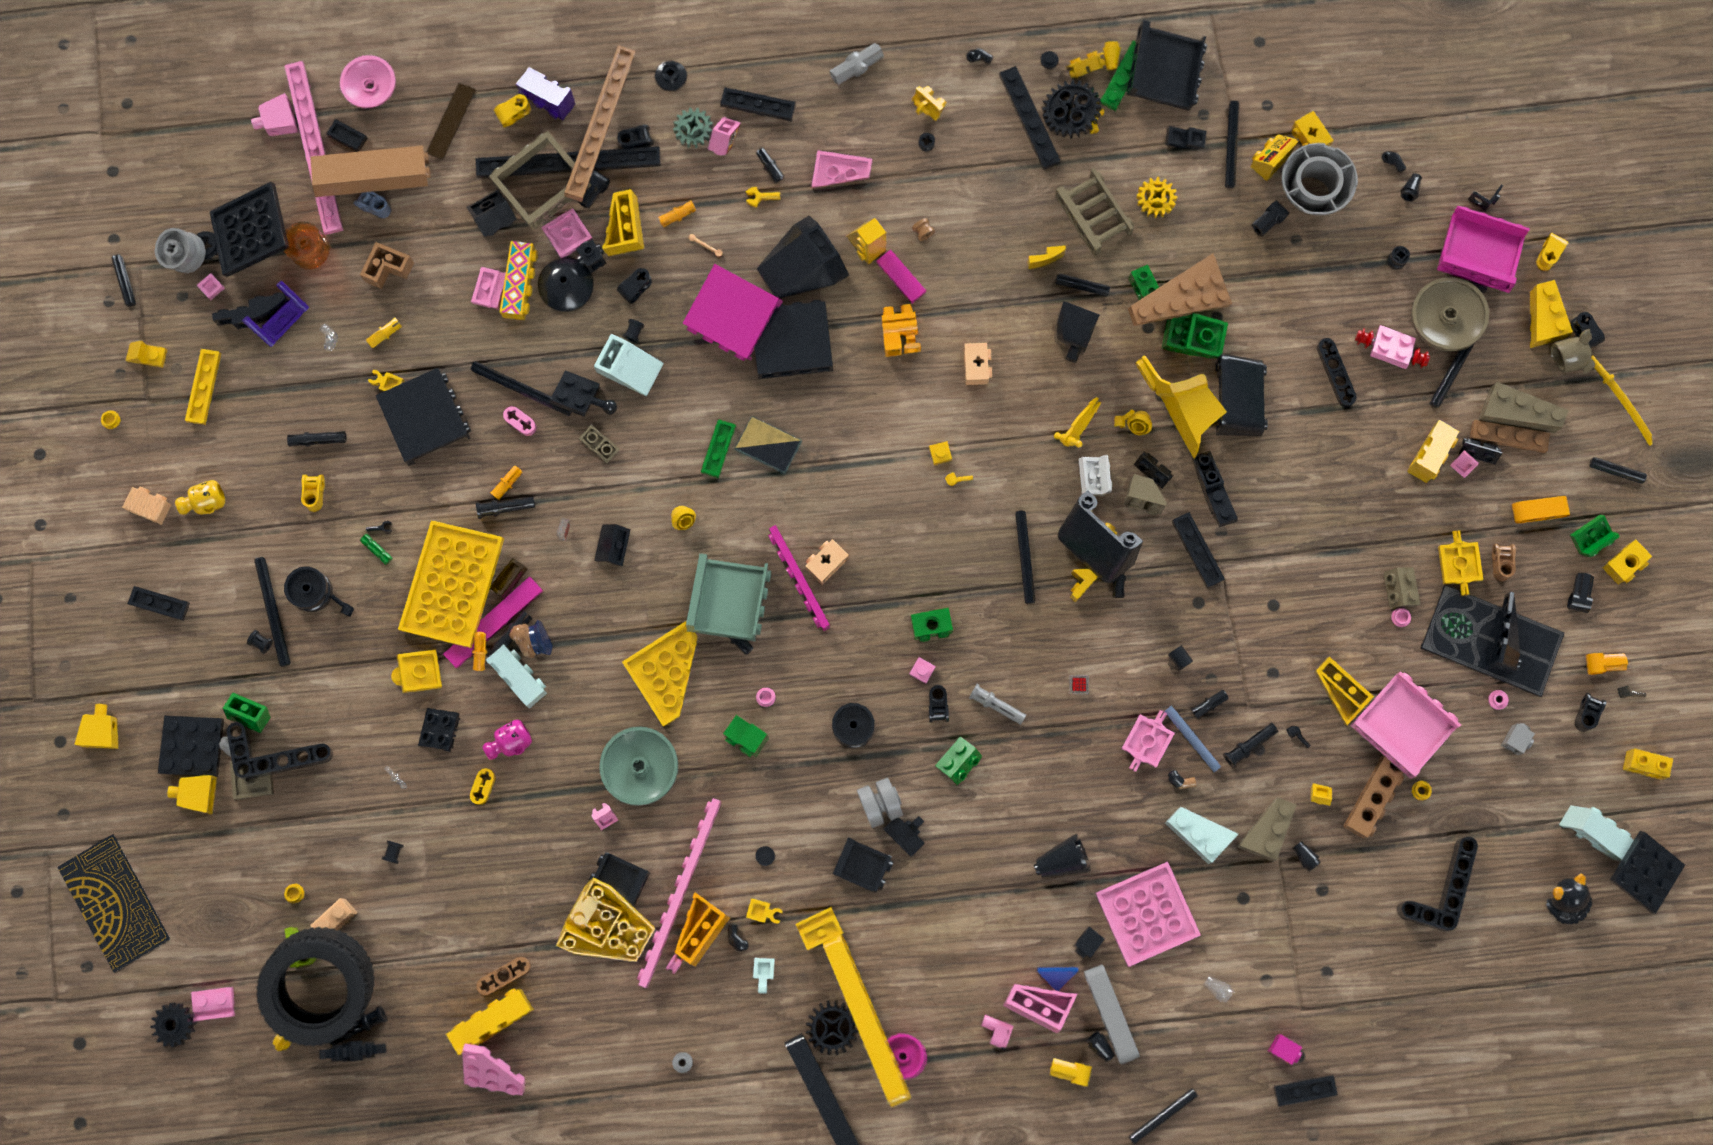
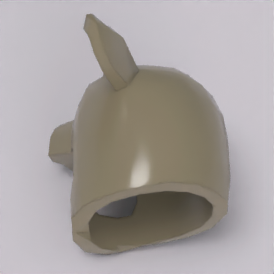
M1590 329L1584 330L1580 337H1570L1553 343L1550 346L1551 356L1562 373L1583 369L1585 374L1595 367V362L1591 359L1592 352L1588 343L1592 339Z

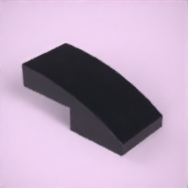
M1169 126L1166 132L1165 146L1204 149L1207 131L1193 127L1182 129Z

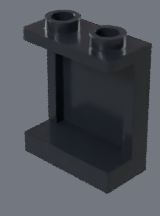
M848 837L833 875L877 893V890L882 891L886 881L883 879L885 872H890L894 862L891 861V855L884 854Z
M605 852L604 855L601 854L597 861L599 867L596 873L593 872L589 881L595 878L612 886L626 901L635 907L650 872L608 852Z

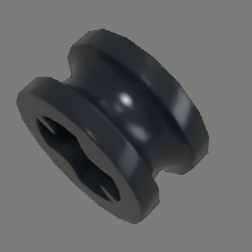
M931 133L921 134L919 137L920 149L931 151L935 146V137ZM925 139H929L930 143L928 145H924L923 141Z

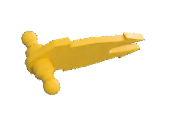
M1095 397L1089 402V405L1071 424V428L1066 434L1056 432L1054 438L1059 439L1066 447H1082L1083 443L1079 440V436L1085 430L1094 414L1097 413L1101 402L1098 401L1099 398Z

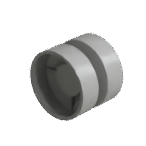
M888 777L876 782L878 792L874 794L869 785L857 790L872 828L884 824L882 812H886L891 821L903 816L900 807L902 805L895 786L892 787Z

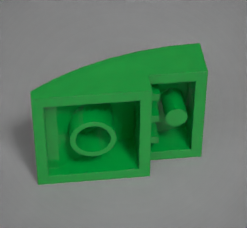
M1196 313L1167 319L1161 349L1191 356L1217 359L1223 353L1228 322Z

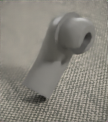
M223 737L219 743L220 749L228 756H231L228 737ZM241 746L237 749V756L245 753V747Z

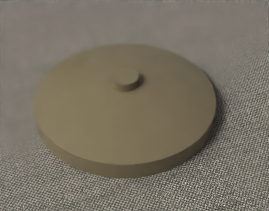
M1453 277L1440 278L1430 282L1420 290L1412 305L1411 320L1417 335L1429 346L1442 351H1460L1476 343L1485 332L1489 321V307L1482 292L1470 282Z

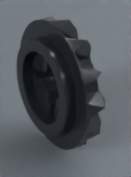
M203 231L196 234L201 238L204 245L208 242L212 246L205 250L204 260H212V257L218 255L214 233Z

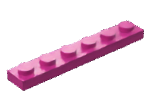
M774 525L769 528L770 534L768 537L772 545H777L779 549L777 554L780 560L787 563L786 571L790 578H795L797 582L795 587L799 595H804L806 599L804 604L807 610H812L815 617L812 619L816 627H821L824 632L830 628V624L777 526Z

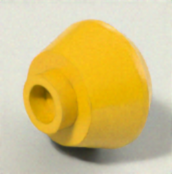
M1145 411L1135 412L1127 420L1129 430L1136 435L1148 434L1152 430L1151 416Z
M678 506L671 513L672 526L676 530H687L696 520L694 510L686 506Z

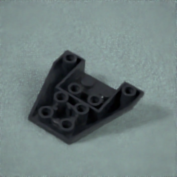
M810 215L795 223L756 268L772 294L779 299L834 286L849 276L838 251L819 223Z

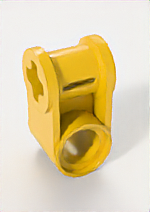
M518 94L496 106L494 113L503 127H509L519 119L527 116L531 111V106L524 95Z
M1550 233L1536 260L1537 267L1543 271L1549 270L1558 261L1568 241Z
M303 475L301 481V502L309 511L317 512L323 506L324 476L308 477ZM316 498L313 504L308 505L310 499Z

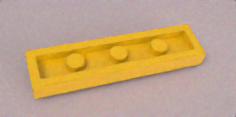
M201 349L185 417V421L188 423L206 425L221 358L219 351Z

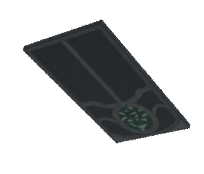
M1444 585L1420 649L1542 697L1565 633L1517 614L1520 644L1519 659H1521L1519 670L1512 674H1507L1489 669L1488 664L1502 607L1472 595L1461 596L1460 590Z

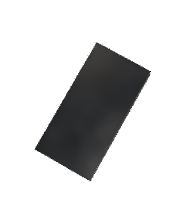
M337 119L334 120L326 133L328 137L355 152H359L368 139L367 135Z

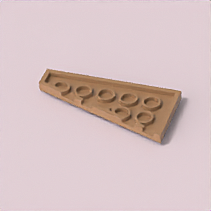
M1213 253L1131 305L1128 311L1133 325L1137 326L1229 307L1232 302Z

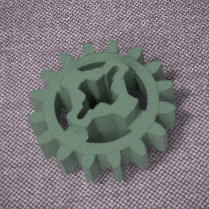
M689 108V112L682 110L683 115H677L678 121L673 122L676 139L680 140L682 145L687 143L688 148L691 147V144H694L695 148H697L698 143L704 146V140L710 141L709 135L712 134L713 122H710L711 117L706 116V111L700 113L699 108H696L695 111Z

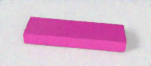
M889 250L876 261L911 304L926 293L925 288L892 250Z

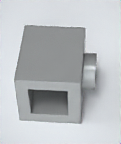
M1517 723L1511 726L1501 746L1516 755L1524 754L1525 750H1529L1534 742L1532 738L1535 733L1530 731L1531 728L1527 725Z

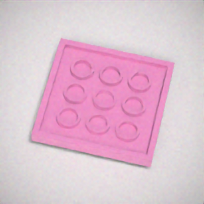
M1168 862L1095 893L1127 967L1201 936Z

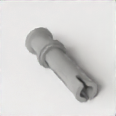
M976 684L969 699L980 702L985 708L990 707L1019 725L1022 724L1027 714L994 697L995 694L993 692L989 693L979 687V684Z

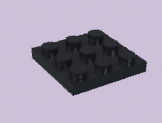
M164 715L158 774L212 775L218 777L221 754L219 743L223 735L224 719Z
M1639 831L1610 881L1650 913L1656 914L1684 869L1685 864L1646 832Z

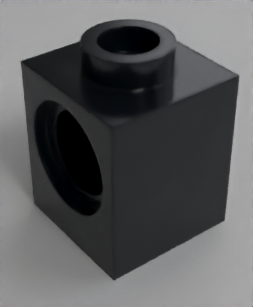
M1089 926L1073 945L1077 948L1075 952L1082 958L1086 956L1091 958L1105 938Z

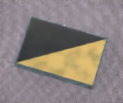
M751 416L734 449L786 474L802 440Z

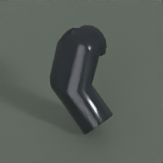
M980 48L970 50L966 54V59L969 62L983 60L990 64L994 56Z
M1386 151L1381 155L1382 161L1394 165L1398 173L1407 169L1398 153Z

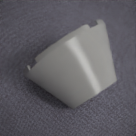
M1312 143L1298 148L1289 156L1282 171V187L1285 195L1299 211L1311 215H1329L1343 209L1353 198L1358 183L1357 171L1349 156L1337 147L1335 149L1327 146L1325 143ZM1304 178H1316L1322 181L1328 188L1329 195L1315 196L1309 193L1303 187L1301 180Z

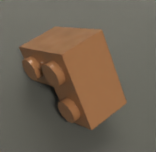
M376 242L360 276L364 282L382 289L389 273L407 280L414 262L409 255Z

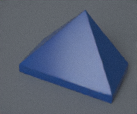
M1078 967L1037 968V973L1056 991H1059L1078 972Z

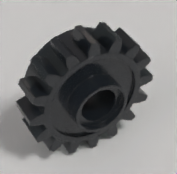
M176 1002L169 1003V1005H162V1010L155 1011L158 1016L152 1017L151 1020L155 1022V1025H151L150 1028L155 1029L152 1036H158L157 1043L163 1042L164 1047H177L178 1045H184L185 1040L191 1039L190 1034L195 1032L193 1028L197 1023L193 1021L195 1014L189 1012L190 1007L183 1008V1003L176 1005ZM173 1020L176 1023L175 1029L172 1027Z

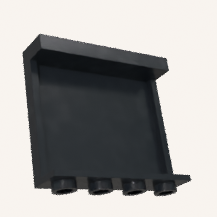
M1143 20L1137 31L1126 95L1189 111L1197 104L1199 98L1197 88L1200 87L1202 80L1199 76L1200 71L1204 67L1202 59L1207 49V44H1205L1206 36H1203L1200 40L1152 28L1150 27V21Z
M812 300L810 303L804 304L802 302H794L792 305L784 306V304H781L780 307L775 308L755 346L759 380L833 371L825 301Z
M439 368L375 395L403 460L408 466L415 464V459L464 437H467L468 440L471 439L469 432H471L470 426L467 421L463 422L461 416L464 413L460 405L456 406L454 402L456 395L453 389H449L446 384L449 382L445 372L441 373Z

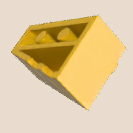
M631 189L613 193L603 251L608 256L644 249L637 196Z
M1327 657L1314 671L1344 725H1348L1374 697L1331 657Z

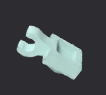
M754 959L753 978L759 979L758 993L767 994V979L774 978L775 959Z

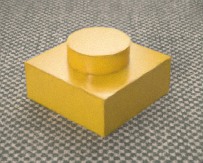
M947 441L929 446L933 465L952 461Z
M1313 783L1311 787V802L1330 806L1332 802V788Z

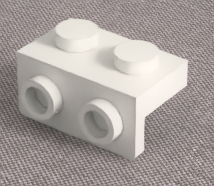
M1108 455L1079 458L1082 494L1087 490L1094 496H1103L1112 491V481L1110 478Z

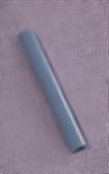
M1171 705L1164 712L1167 713V716L1213 772L1218 770L1221 765Z

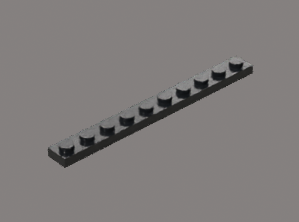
M660 146L601 150L594 170L660 167ZM579 151L566 152L575 163ZM558 153L536 154L509 176L572 172V169ZM512 156L475 158L477 178L489 177L496 168L503 166Z

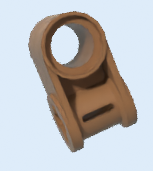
M1493 544V575L1498 581L1508 580L1516 571V547L1514 544H1510V546ZM1501 567L1508 571V575L1502 573Z

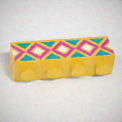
M510 242L500 306V314L503 318L525 320L526 314H529L530 305L528 297L532 295V286L530 284L531 279L535 277L533 264L534 261H537L538 251L533 243Z

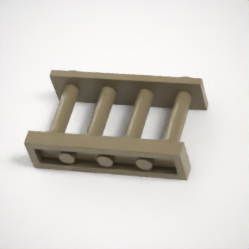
M1092 168L1089 175L1091 179L1070 191L1065 190L1061 186L1056 189L1055 197L1093 256L1100 253L1102 242L1125 230L1128 236L1132 235L1134 224L1129 217H1126L1105 185L1102 174L1097 172L1095 168ZM1093 185L1097 187L1100 194L1080 206L1075 205L1072 201L1074 196ZM1105 200L1110 209L1090 221H1085L1082 212ZM1115 215L1120 224L1100 236H1095L1092 227Z

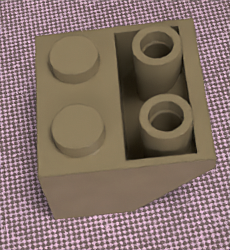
M1134 474L1128 486L1124 505H1128V508L1132 510H1146V513L1150 515H1161L1167 502L1153 479Z

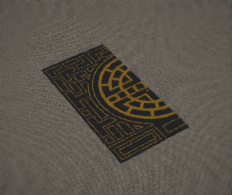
M114 834L57 867L113 973L170 940Z

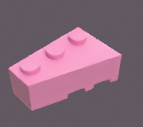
M1015 984L1011 988L1003 1006L1058 1033L1067 1018L1077 994Z

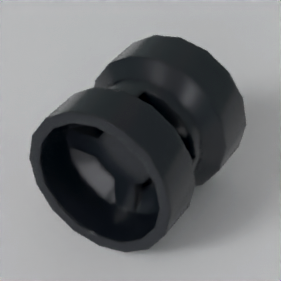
M1404 246L1395 247L1387 258L1389 267L1394 270L1402 269L1410 259L1409 250Z

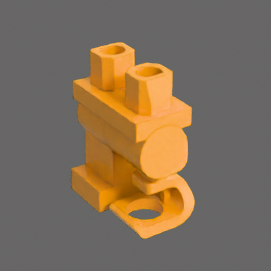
M902 305L901 313L894 314V308L891 306L884 307L882 329L885 357L902 355L900 336L906 337L904 354L921 352V344L916 343L915 335H918L916 314L913 312L911 305Z

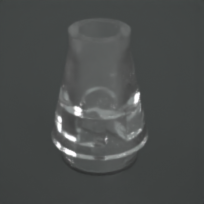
M1209 976L1204 983V986L1220 1002L1223 1001L1225 1004L1235 991L1231 988V985L1212 976Z

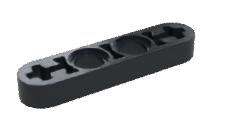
M1323 338L1317 345V352L1338 403L1344 408H1349L1356 402L1355 390L1335 342L1331 338ZM1324 343L1326 344V346H1329V345H1330V348H1329L1328 351H1327V349H1323V348H1322L1323 345H1324ZM1328 361H1337L1338 368H1330ZM1337 377L1344 378L1345 385H1337L1335 379ZM1345 393L1347 397H1351L1349 403L1347 400H1343Z

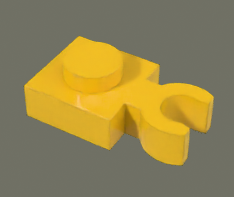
M377 370L372 371L374 375L378 376L377 379H368L371 385H380L378 389L382 392L405 382L403 378L388 372L385 373V376H382Z
M751 898L746 918L763 923L766 922L767 918H770L773 923L779 924L780 921L774 919V913H783V911L779 908L770 910V903Z

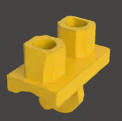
M929 86L924 88L917 87L912 97L914 105L917 106L915 112L918 115L925 113L936 121L939 119L946 101L942 98L935 100L932 97L934 92Z

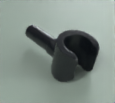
M384 521L382 525L366 527V531H383L385 534H390L392 529L386 530L384 527L392 525V522Z
M332 595L331 599L342 607L340 613L351 617L354 608L341 601L335 595Z
M1291 726L1286 729L1290 738L1297 736L1306 748L1311 746L1301 734L1298 726Z

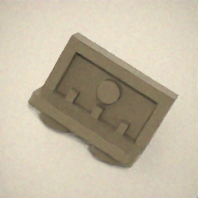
M1414 567L1394 568L1384 572L1390 609L1420 605Z

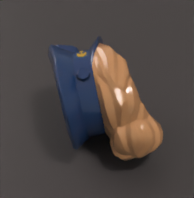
M537 620L533 626L527 624L517 625L510 631V638L516 642L525 657L534 658L538 654L551 655L553 645L541 621Z

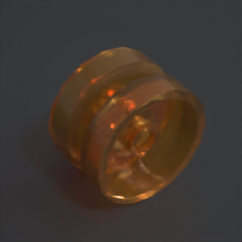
M297 222L286 229L289 248L284 250V252L298 267L314 269L320 267L327 260L330 253L328 239L314 224Z

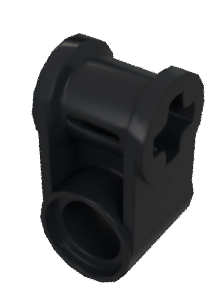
M639 125L620 131L617 135L619 149L653 146L654 141L650 137L649 125ZM624 139L630 140L628 143L622 142Z
M638 268L617 287V292L629 304L634 303L652 285V278L645 268Z
M1582 312L1571 320L1570 325L1576 337H1580L1584 330L1590 329L1592 339L1588 342L1590 348L1605 341L1604 333L1590 313Z
M935 685L929 692V723L940 720L949 722L946 689L941 685ZM936 689L943 692V697L939 700L935 699L932 695V692Z
M1590 693L1584 695L1575 719L1577 730L1587 732L1598 725L1601 714L1606 706V700L1594 698ZM1584 718L1589 720V726L1585 725Z

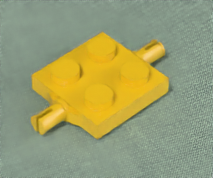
M1456 530L1452 531L1453 543L1438 546L1443 584L1454 583L1460 585L1461 596L1470 595L1468 583L1483 580L1478 542L1467 543L1462 541L1461 531Z

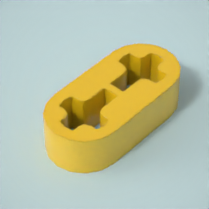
M484 768L478 772L470 792V800L473 803L482 805L489 799L496 779L495 773L492 770ZM489 772L491 779L486 780L483 786L484 779L481 777ZM482 787V795H484V798L476 801L477 797H475L474 795L475 793H479Z

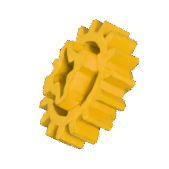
M1157 177L1156 181L1149 178L1148 183L1144 181L1142 187H1139V193L1136 196V199L1139 200L1137 206H1143L1141 212L1148 211V217L1151 213L1154 214V218L1158 214L1164 217L1165 212L1170 214L1171 208L1175 207V201L1177 200V196H1175L1176 189L1171 190L1173 184L1167 185V179L1161 182L1159 177ZM1167 194L1169 197V202H1167V199L1165 198Z

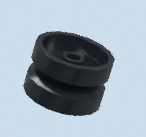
M305 566L293 570L287 576L284 583V593L287 600L298 609L305 612H317L324 609L330 602L333 595V587L330 580L323 573L310 566Z
M848 703L841 706L835 712L832 719V731L835 739L841 745L847 748H859L865 746L874 734L875 720L871 711L866 706L859 703ZM851 722H855L857 727L851 728Z

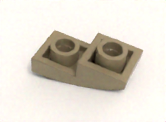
M592 424L578 438L606 463L620 450Z

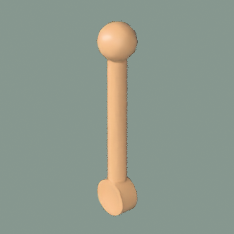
M694 234L689 235L690 241H695L712 251L717 258L722 257L723 253L721 250H715L697 239Z

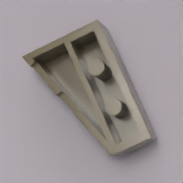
M1281 798L1274 799L1236 847L1272 862L1276 861L1296 804Z

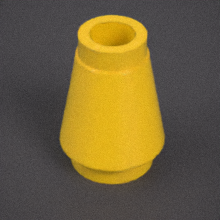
M1106 42L1105 47H1103L1107 70L1117 69L1121 50L1119 42Z

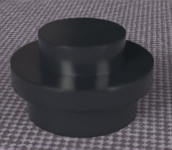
M1053 51L1044 52L1040 59L1041 65L1046 69L1055 68L1059 62L1058 55Z

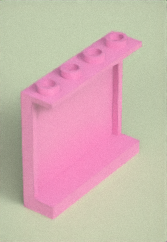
M1399 672L1351 724V727L1412 779L1417 776L1424 764L1461 724L1454 714L1447 713L1443 709V705L1439 701L1432 700L1423 687H1417L1408 674Z

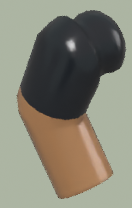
M1176 770L1168 773L1169 782L1177 789L1196 787L1195 777L1184 779Z

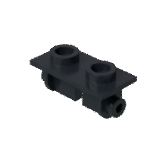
M1470 437L1463 438L1461 444L1463 446L1459 454L1465 450L1474 459L1496 465L1502 455L1501 448H1498V445L1484 442L1483 446H1480L1481 441Z
M1144 451L1134 465L1163 489L1174 475L1163 464L1157 467L1156 464L1159 461L1149 452L1146 453Z

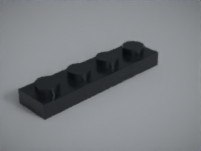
M724 87L720 106L792 122L796 102Z
M1190 512L1173 519L1171 522L1206 588L1208 589L1224 581L1225 578Z

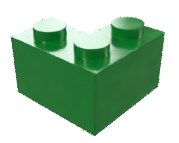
M738 715L733 718L723 733L727 743L733 747L736 744L740 746L741 752L749 758L752 755L757 757L769 740L767 733L754 724L748 723Z

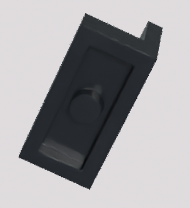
M617 524L602 525L594 561L623 566L631 529Z

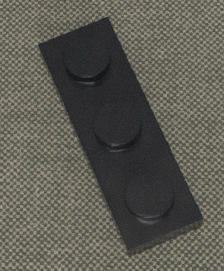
M136 586L133 587L127 603L128 605L184 621L190 605L187 601Z
M1334 1075L1273 1086L1277 1106L1338 1096Z

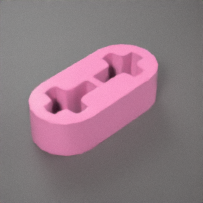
M516 407L505 409L503 416L509 425L525 436H531L535 433L536 424L529 416ZM509 413H515V415L518 418V421L514 418L510 419ZM524 422L527 425L530 423L531 429L524 431L525 428L521 423Z

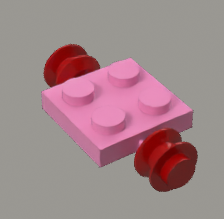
M1381 325L1377 330L1376 337H1374L1373 331L1366 333L1365 328L1362 331L1358 330L1355 337L1357 346L1363 343L1366 349L1373 345L1371 357L1404 369L1408 367L1410 359L1412 366L1416 363L1420 364V369L1423 366L1426 367L1430 360L1428 351L1424 354L1421 353L1420 348L1412 351L1416 338Z

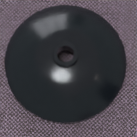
M559 258L550 262L544 267L538 278V292L541 299L548 307L560 312H571L584 306L590 299L594 289L593 277L587 266H582L579 260L573 258ZM563 278L567 279L565 283L561 282Z

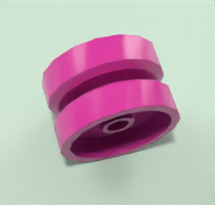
M909 1034L891 1036L888 1039V1043L904 1080L917 1077L923 1072L927 1064L925 1046L920 1040ZM906 1053L907 1058L905 1060L901 1059V1054Z

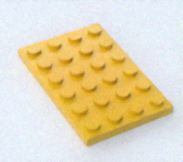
M431 520L398 630L472 648L504 538Z

